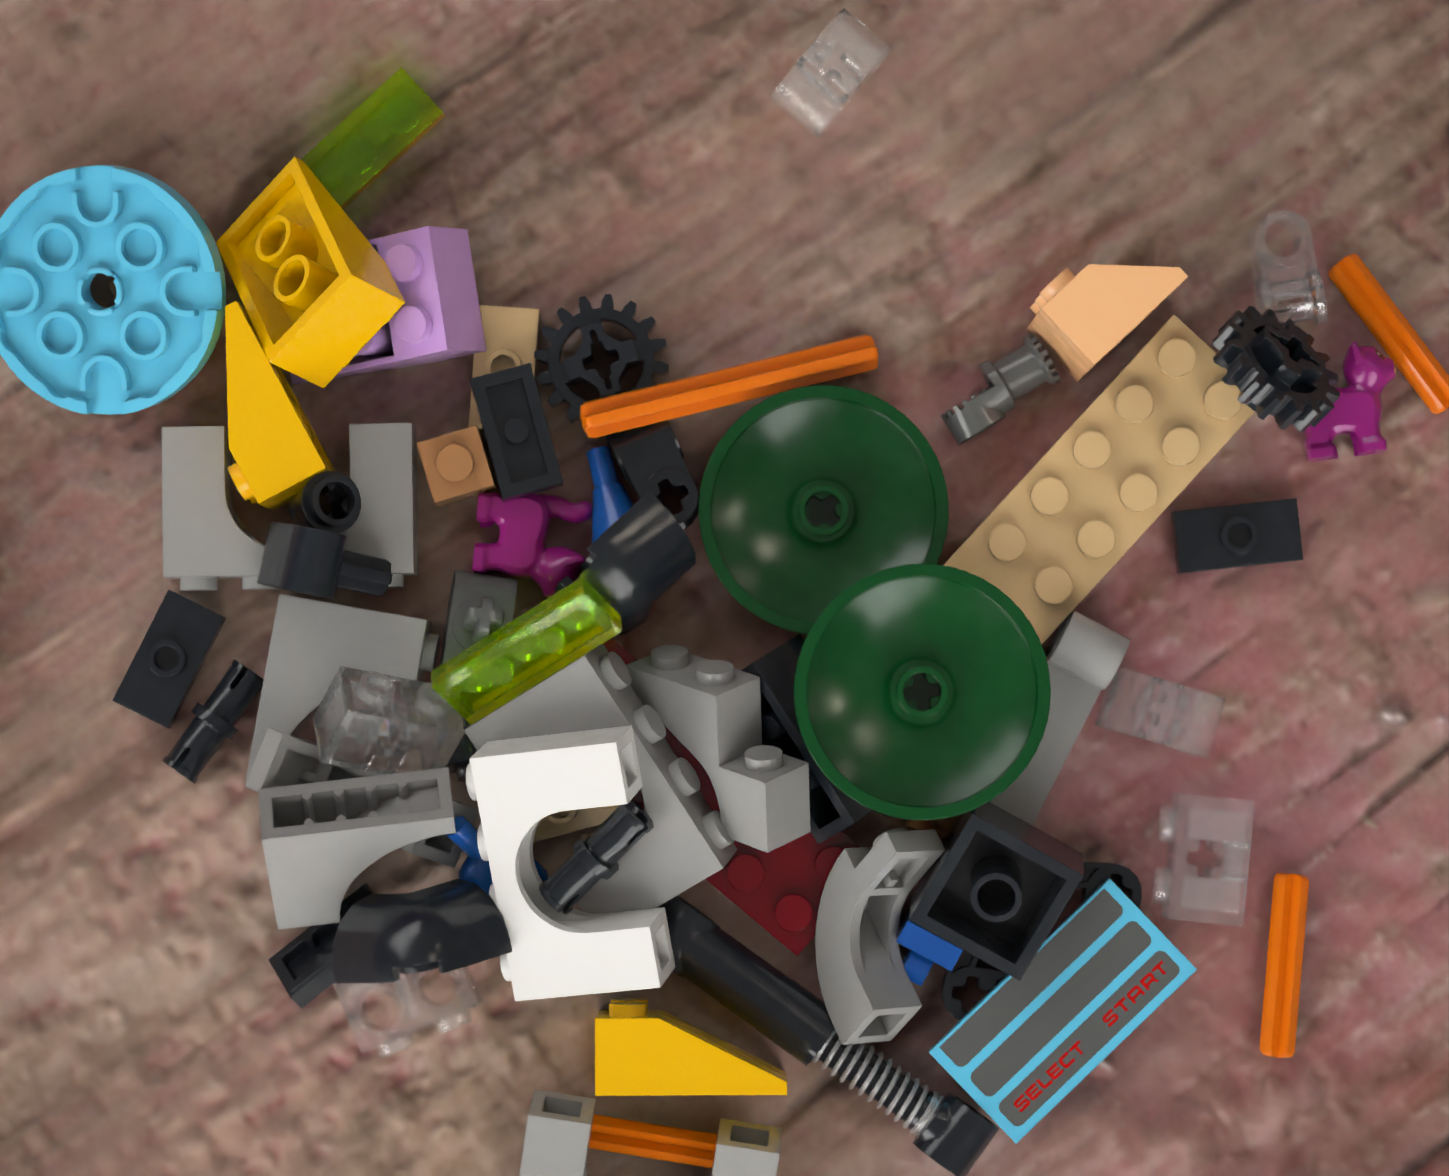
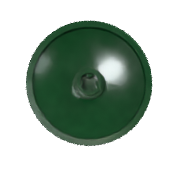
M814 385L784 391L765 399L744 413L726 431L711 454L704 471L699 495V525L702 542L711 567L722 585L738 603L758 618L781 629L808 635L816 619L827 605L842 591L864 577L900 565L937 564L943 550L949 519V501L942 468L935 452L917 426L895 407L878 397L848 387Z
M908 564L887 568L864 577L842 591L827 605L808 632L800 651L794 678V704L799 730L805 746L822 773L834 786L859 804L888 816L908 820H935L961 815L990 802L1004 792L1017 780L1035 755L1043 738L1050 710L1051 685L1046 655L1038 635L1022 610L1006 594L986 580L967 571L937 564Z

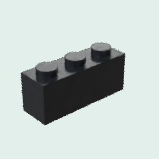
M798 634L741 671L760 677L762 745L778 747L782 750L783 754L809 763L811 834L817 843L820 844L856 823L873 810L854 801L834 786L819 769L805 746L799 730L794 704V678L797 661L804 643L801 634Z

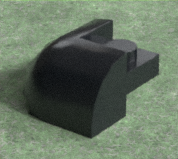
M649 491L587 548L591 554L581 566L582 574L575 582L566 576L558 583L549 610L557 619L576 632L590 635L621 615L622 632L617 635L626 634L645 623L651 604L696 564L694 548L675 517Z
M455 879L411 893L370 894L353 904L340 921L334 939L333 972L336 984L395 982L400 979L399 973H418L436 968L439 969V972L445 973L513 951L503 915L490 895L474 882Z

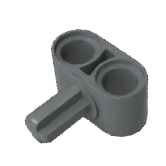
M455 570L439 662L438 685L488 693H496L501 690L516 601V579Z

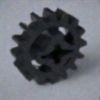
M605 294L601 308L592 309L586 296L579 298L580 313L572 316L569 311L561 307L557 310L559 319L563 324L561 328L556 330L550 327H543L541 330V334L551 343L550 349L537 350L534 353L536 361L549 364V370L536 377L539 386H555L556 390L551 394L547 402L552 408L567 402L570 405L567 413L568 422L574 424L580 418V406L587 402L575 395L568 388V385L585 383L598 390L600 397L604 398L622 393L620 385L630 368L637 367L639 364L644 363L643 371L633 390L657 385L652 382L654 375L669 374V365L656 361L654 357L655 354L661 353L667 348L666 340L649 339L648 334L654 329L656 321L652 316L643 319L639 323L635 321L637 305L633 301L626 304L620 312L614 310L611 294ZM601 322L614 323L625 328L636 340L630 339L623 342L616 340L604 333ZM581 329L583 341L575 356L560 362L566 342L572 334ZM593 336L598 337L600 347H604L608 356H619V361L612 363L610 367L612 373L609 376L612 384L611 389L606 388L604 379L600 378L596 369L585 370V364L593 361L594 355L592 351L595 350L592 341Z
M1249 306L1243 313L1239 310L1236 311L1218 330L1219 334L1213 339L1212 345L1219 352L1213 357V360L1217 365L1227 369V374L1222 380L1225 384L1238 387L1241 393L1237 400L1257 412V416L1260 419L1264 420L1270 414L1274 416L1280 429L1285 430L1292 423L1299 432H1304L1310 425L1315 427L1335 407L1333 403L1340 397V392L1333 385L1339 378L1337 374L1326 369L1325 363L1330 358L1325 353L1315 352L1311 347L1314 338L1296 326L1295 322L1290 318L1282 324L1278 321L1273 310L1267 309L1261 315L1254 306Z

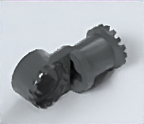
M1033 333L1024 337L1023 346L998 361L991 363L985 360L980 363L979 369L988 388L978 392L979 396H976V394L971 396L972 400L969 402L967 400L962 401L965 408L961 409L958 405L954 406L955 414L950 409L941 415L958 445L1006 417L1005 413L1015 408V400L1045 382L1053 386L1060 381V376L1056 372L1054 363L1050 358L1047 360L1043 358L1048 353L1046 350L1040 352L1044 349L1043 345Z

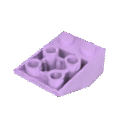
M426 226L368 240L386 262L405 303L393 315L391 320L380 328L353 357L351 362L334 378L435 363L486 351L468 229ZM290 372L292 384L309 382Z

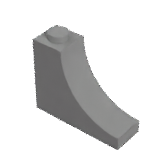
M279 594L246 779H248L268 727L296 737L304 725L319 710L331 701L354 689L387 681L421 683L423 670L434 672L439 650L440 635L430 634L432 622L425 619Z
M449 767L258 789L261 840L278 930L340 923V909L345 893L351 883L369 865L405 845L439 835L456 833Z

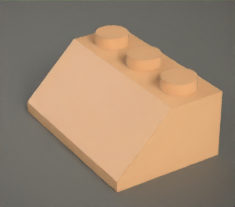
M1088 264L1075 276L1067 267L1035 299V303L1030 309L1036 316L1027 329L1037 337L1044 348L1078 382L1188 278V275L1180 267Z

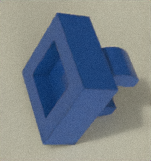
M909 909L900 925L896 942L909 949L903 960V965L910 981L921 986L934 962L952 972L963 949L910 921Z

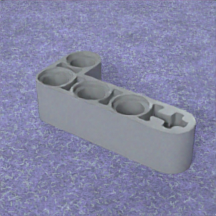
M1072 611L1066 617L1045 654L1050 674L1051 698L1048 722L1043 738L1026 769L1004 792L991 800V803L1031 825L1034 824L1101 690H1105L1114 677L1131 639L1076 611Z

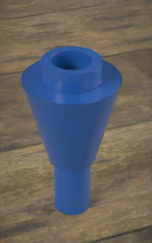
M608 446L593 448L586 452L595 488L592 491V543L634 505L624 486L618 482L610 447Z

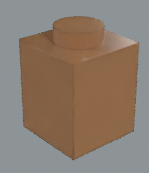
M477 425L416 443L433 501L438 507L477 497L479 493H490L499 490L482 432Z

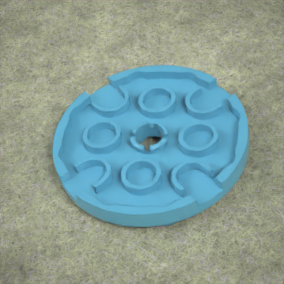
M92 165L68 169L47 176L33 184L11 203L0 218V355L15 375L32 391L45 400L73 412L123 415L143 410L167 400L187 386L205 366L219 339L224 321L226 306L225 273L220 253L209 228L193 206L175 189L147 173L132 168L115 165ZM99 273L115 278L113 282L117 291L114 301L116 304L109 308L98 305L91 295V282Z

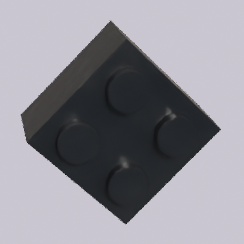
M988 802L972 811L959 815L943 842L945 851L924 874L911 896L909 920L1020 981L1084 876L1083 853Z

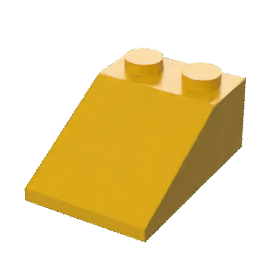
M295 156L216 241L268 361L321 388H325L351 362L362 347L383 325L391 320L393 315L405 303L386 262L306 163Z
M234 301L225 306L229 450L236 461L227 469L245 501L249 499L252 504L258 502V504L275 511L290 503L292 498L300 492L313 476L324 471L336 470L282 369L268 361L246 309L238 301Z
M611 999L609 1010H599L595 1018V1096L787 1095V1078L784 1070L663 1010H648V999Z

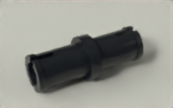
M234 659L231 667L204 705L197 702L191 713L195 715L194 719L170 753L162 761L193 783H196L199 779L198 776L227 737L232 740L239 731L234 725L263 686L264 679Z
M634 801L619 805L591 835H581L573 843V854L547 880H544L539 885V891L545 901L556 911H562L565 915L569 914L573 910V906L601 878L608 880L619 870L618 861L646 833L654 828L652 819Z

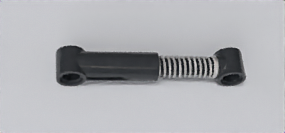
M677 895L658 907H665L675 961L674 973L691 981L805 1066L811 1061L816 1063L820 1060L823 1062L822 1070L830 1067L832 1069L831 1076H835L836 1073L841 1075L840 1083L848 1080L850 1082L849 1089H853L854 1086L859 1088L858 1096L866 1093L868 1095L867 1102H871L872 1099L877 1101L876 1109L884 1106L886 1108L885 1115H889L891 1112L895 1114L894 1122L902 1119L904 1121L903 1128H909L910 1133H914V1136H916L913 1144L955 1176H966L999 1131L1000 1128L951 1092L945 1096H940L937 1091H929L928 1085L920 1087L919 1078L910 1080V1071L902 1074L901 1065L892 1067V1058L884 1061L883 1052L874 1054V1045L867 1048L865 1043L842 1045L824 1001L730 936L717 923Z

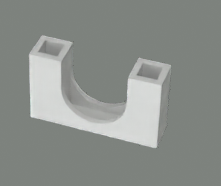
M632 725L487 741L469 758L470 763L466 768V786L470 798L478 802L481 824L478 827L477 843L483 861H489L493 882L489 889V895L503 915L513 952L501 955L500 965L504 979L512 982L515 1001L661 988L675 969L665 907L597 914L573 908L569 914L565 915L562 911L558 912L551 907L541 895L539 885L542 883V880L537 872L533 857L534 834L542 818L561 811L628 804L643 787Z

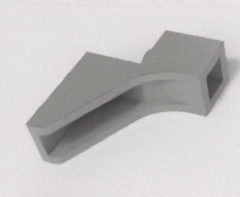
M679 645L656 647L651 651V655L626 665L632 678L630 686L644 705L651 706L658 713L664 726L691 752L707 772L717 796L721 822L730 839L768 853L811 832L809 763L783 754L782 750L778 747L762 745L759 676L735 669L734 665L728 661L708 660L690 654L687 648Z

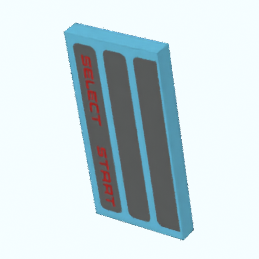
M1107 878L1046 937L1020 981L1007 974L937 1041L928 1052L1017 1144L1197 969L1110 878Z

